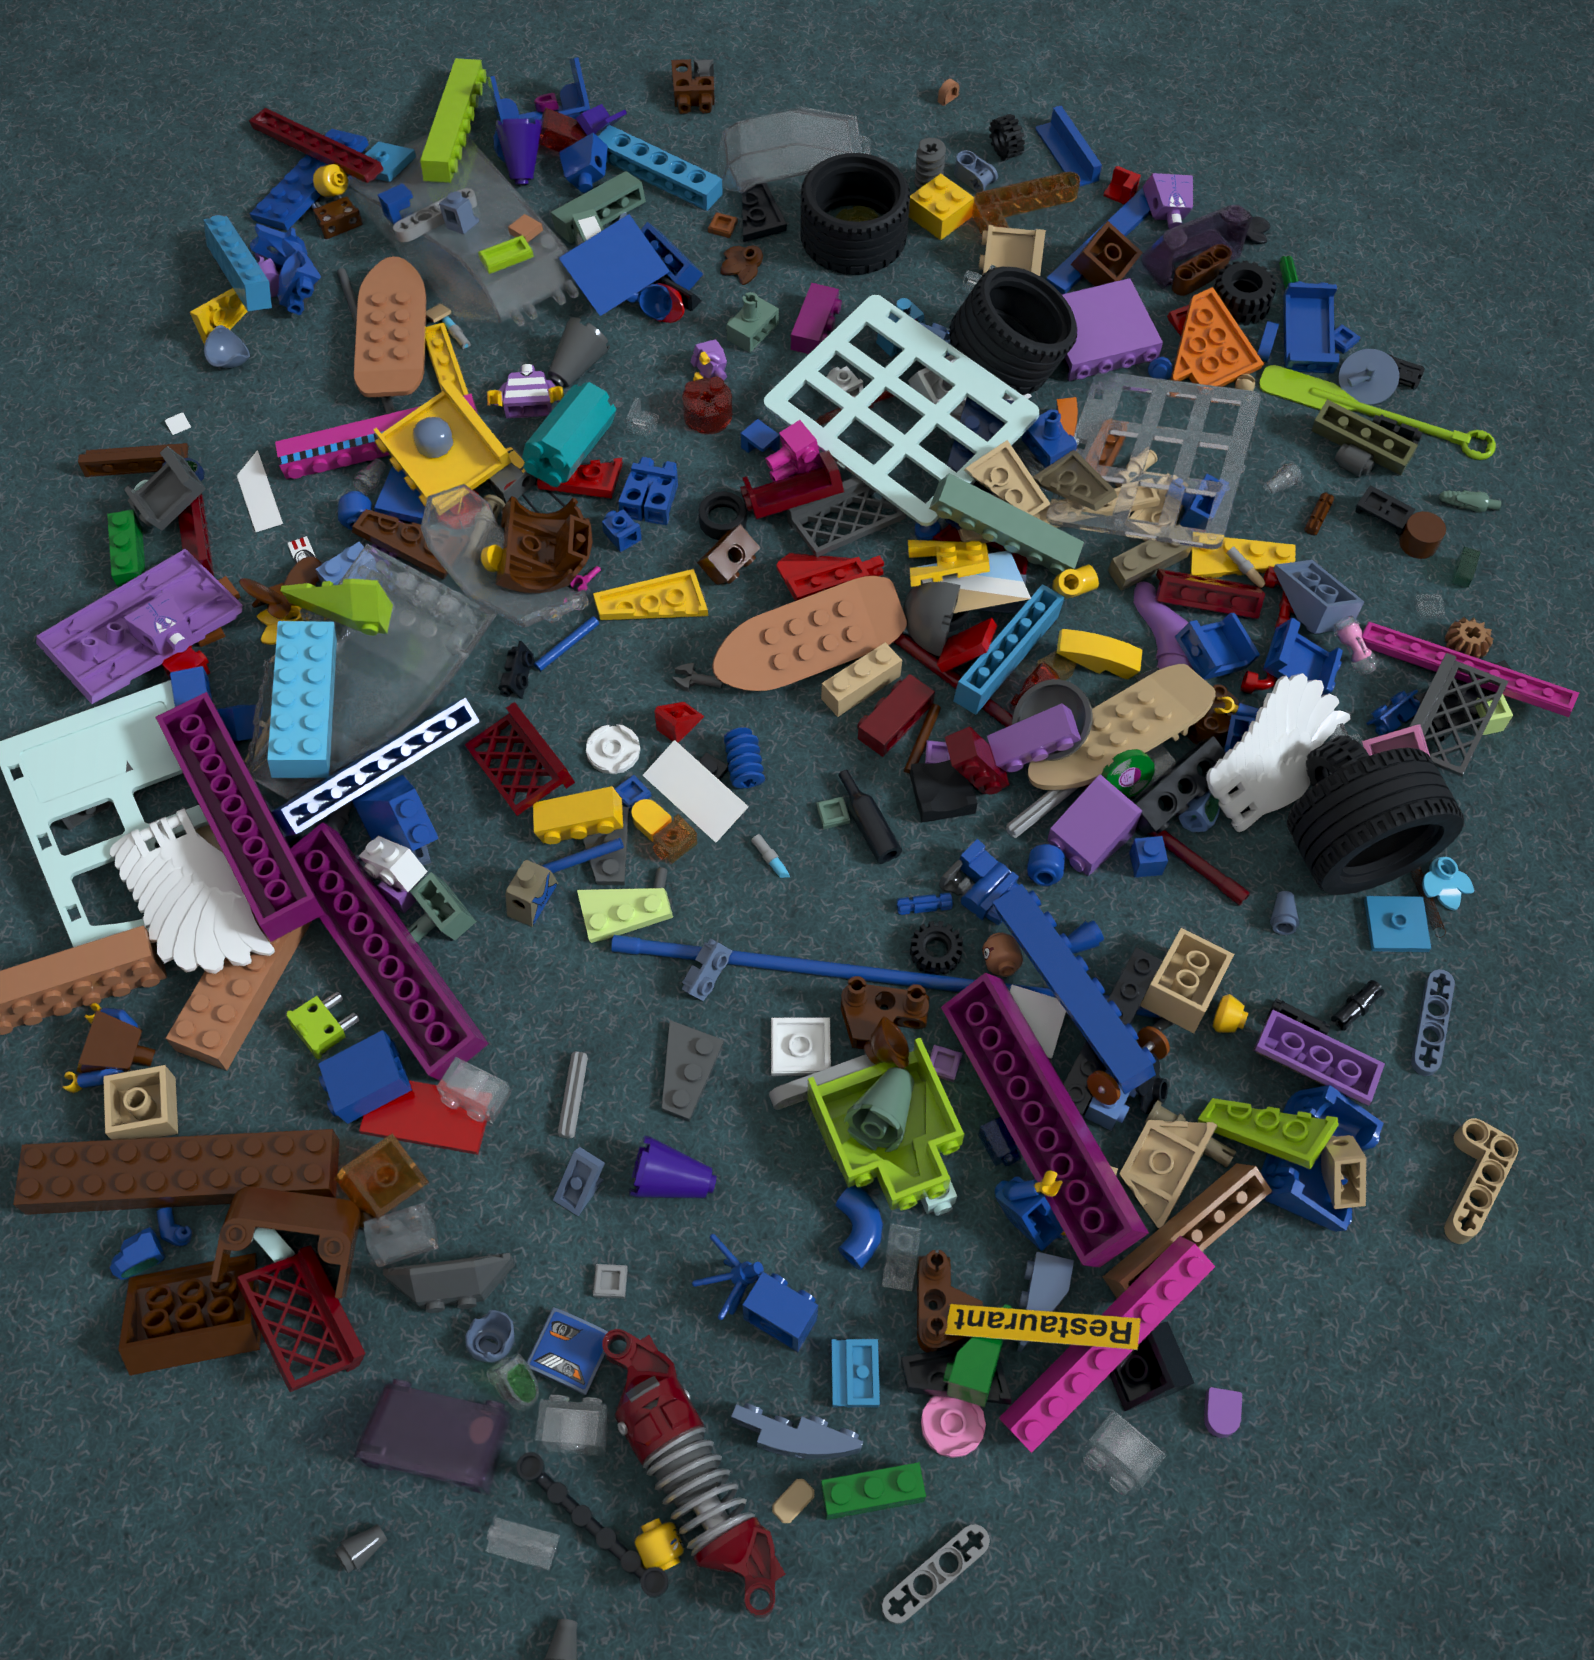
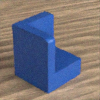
M403 183L378 194L384 216L393 225L402 220L399 211L409 207V200L413 198L412 192Z
M759 419L741 432V448L749 453L755 447L761 452L765 451L768 447L777 452L780 450V435Z
M236 705L217 709L233 741L257 738L260 729L256 705Z

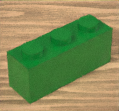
M133 509L107 514L111 576L118 588L146 572L142 526Z
M920 1462L821 1480L826 1520L922 1503L926 1498Z

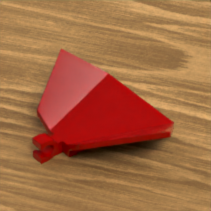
M789 553L778 561L776 568L794 600L797 601L864 576L883 575L881 567L884 566V561L880 555L862 562L859 556L855 558L816 557L809 554Z

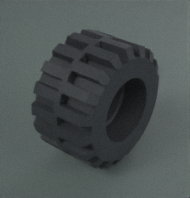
M1235 261L1232 265H1225L1224 269L1219 271L1214 285V290L1238 325L1239 322H1243L1245 326L1249 325L1250 321L1256 324L1259 318L1263 320L1270 310L1275 295L1276 280L1273 278V274L1267 272L1266 267H1260L1255 262L1248 263V261H1243L1240 263Z
M1339 735L1312 750L1307 755V775L1312 786H1314L1337 770L1370 755L1355 739L1352 740L1349 736Z

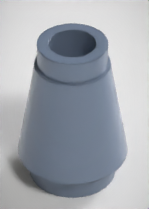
M1282 891L1277 894L1270 919V924L1277 934L1290 935L1299 926L1294 895L1288 891Z

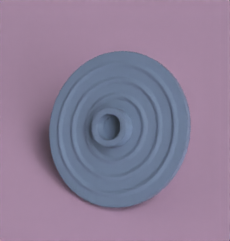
M1363 349L1351 354L1343 362L1339 371L1340 388L1358 402L1367 405H1376L1387 400L1394 393L1399 382V369L1396 362L1387 353L1377 349Z

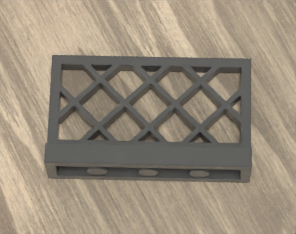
M855 476L842 482L843 493L787 509V522L792 529L795 528L813 554L819 557L906 518V514L883 496L881 500L868 498L877 492ZM852 503L861 504L859 510L846 507ZM865 505L878 507L877 513L864 511ZM883 508L894 510L895 514L888 516L881 514ZM831 512L839 513L837 520L825 518L824 516ZM844 514L856 517L854 523L841 520ZM861 518L874 520L868 526L859 524ZM808 522L817 523L815 529L804 528L802 525ZM821 524L834 526L832 533L819 531ZM838 528L851 530V533L847 535L836 534ZM816 537L829 540L827 544L820 547L815 543Z
M1446 653L1410 727L1420 724L1425 741L1434 740L1438 752L1430 754V757L1436 767L1462 777L1508 681L1456 661V656ZM1457 671L1469 674L1472 682L1458 687L1454 677ZM1489 682L1499 686L1496 694L1484 697L1479 685ZM1475 687L1480 699L1465 703L1461 691ZM1456 693L1461 705L1447 710L1443 702L1444 697ZM1482 704L1486 711L1485 717L1473 720L1468 708ZM1439 707H1441L1442 712L1437 713ZM1463 710L1468 722L1454 727L1450 714ZM1445 717L1449 729L1435 733L1431 724L1432 721ZM1481 724L1478 730L1476 725ZM1471 727L1475 735L1474 740L1462 743L1457 731ZM1429 729L1431 735L1426 736ZM1452 733L1457 745L1443 750L1438 738ZM1470 747L1469 750H1468V752H1467V754H1466V751H1465L1464 748ZM1460 750L1464 759L1461 766L1458 767L1450 764L1446 754Z

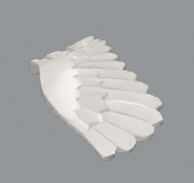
M1303 673L1293 675L1289 679L1287 676L1279 678L1272 693H1267L1263 707H1260L1255 721L1251 722L1249 730L1245 731L1241 742H1237L1233 749H1229L1225 753L1223 759L1217 761L1214 768L1209 769L1206 778L1209 790L1214 798L1219 799L1220 808L1227 818L1232 819L1231 824L1237 832L1246 830L1262 815L1278 810L1299 799L1310 785V779L1306 771L1307 755L1312 750L1321 746L1329 736L1350 720V714L1343 711H1334L1339 704L1336 696L1332 694L1322 695L1324 689L1322 681H1307V677ZM1235 786L1238 787L1237 791L1228 794ZM1246 807H1250V810L1241 814Z
M185 808L177 811L175 816L168 819L163 817L150 823L148 828L141 831L136 829L130 832L110 848V856L115 858V867L120 870L121 880L123 883L126 882L128 890L133 892L134 901H139L138 909L140 913H144L143 920L145 926L149 927V939L151 943H157V954L164 963L174 959L177 966L186 973L194 971L200 966L206 972L216 974L223 969L225 958L234 966H246L252 962L250 952L271 956L275 952L274 947L257 925L251 907L224 853L212 846L196 832ZM183 825L187 834L176 839L172 829ZM155 837L160 847L149 851L145 841Z

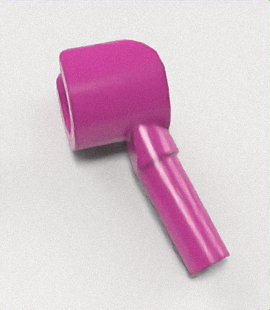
M596 566L584 577L577 575L570 583L572 589L577 583H582L578 587L579 594L584 593L588 587L587 583L601 571L600 567Z

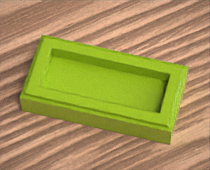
M523 235L478 252L479 259L489 274L534 257L533 251Z

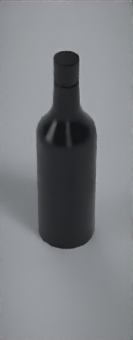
M847 769L841 771L838 776L850 798L849 812L879 864H883L897 858L901 854L902 848L875 800L870 795L859 790Z

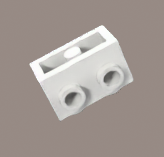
M380 836L370 841L365 850L359 855L366 864L364 866L365 871L370 876L406 892H409L427 873V870L409 848Z

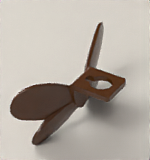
M305 557L292 568L284 583L269 588L247 578L240 579L239 584L249 595L256 598L252 604L253 608L269 604L268 613L277 619H283L288 616L291 605L294 604L289 603L283 595L281 586L305 583L315 586L319 580L316 568L321 566L322 563L315 557Z

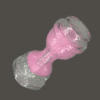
M1351 615L1336 622L1333 625L1335 629L1333 633L1348 648L1351 654L1354 673L1361 672L1362 675H1367L1377 669L1376 664L1379 663V659L1365 645L1362 639V630L1359 626L1360 622Z

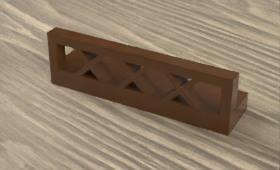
M187 443L86 450V454L79 455L78 464L85 477L158 472L165 461L160 454L164 448L168 446L183 458H188L189 446Z

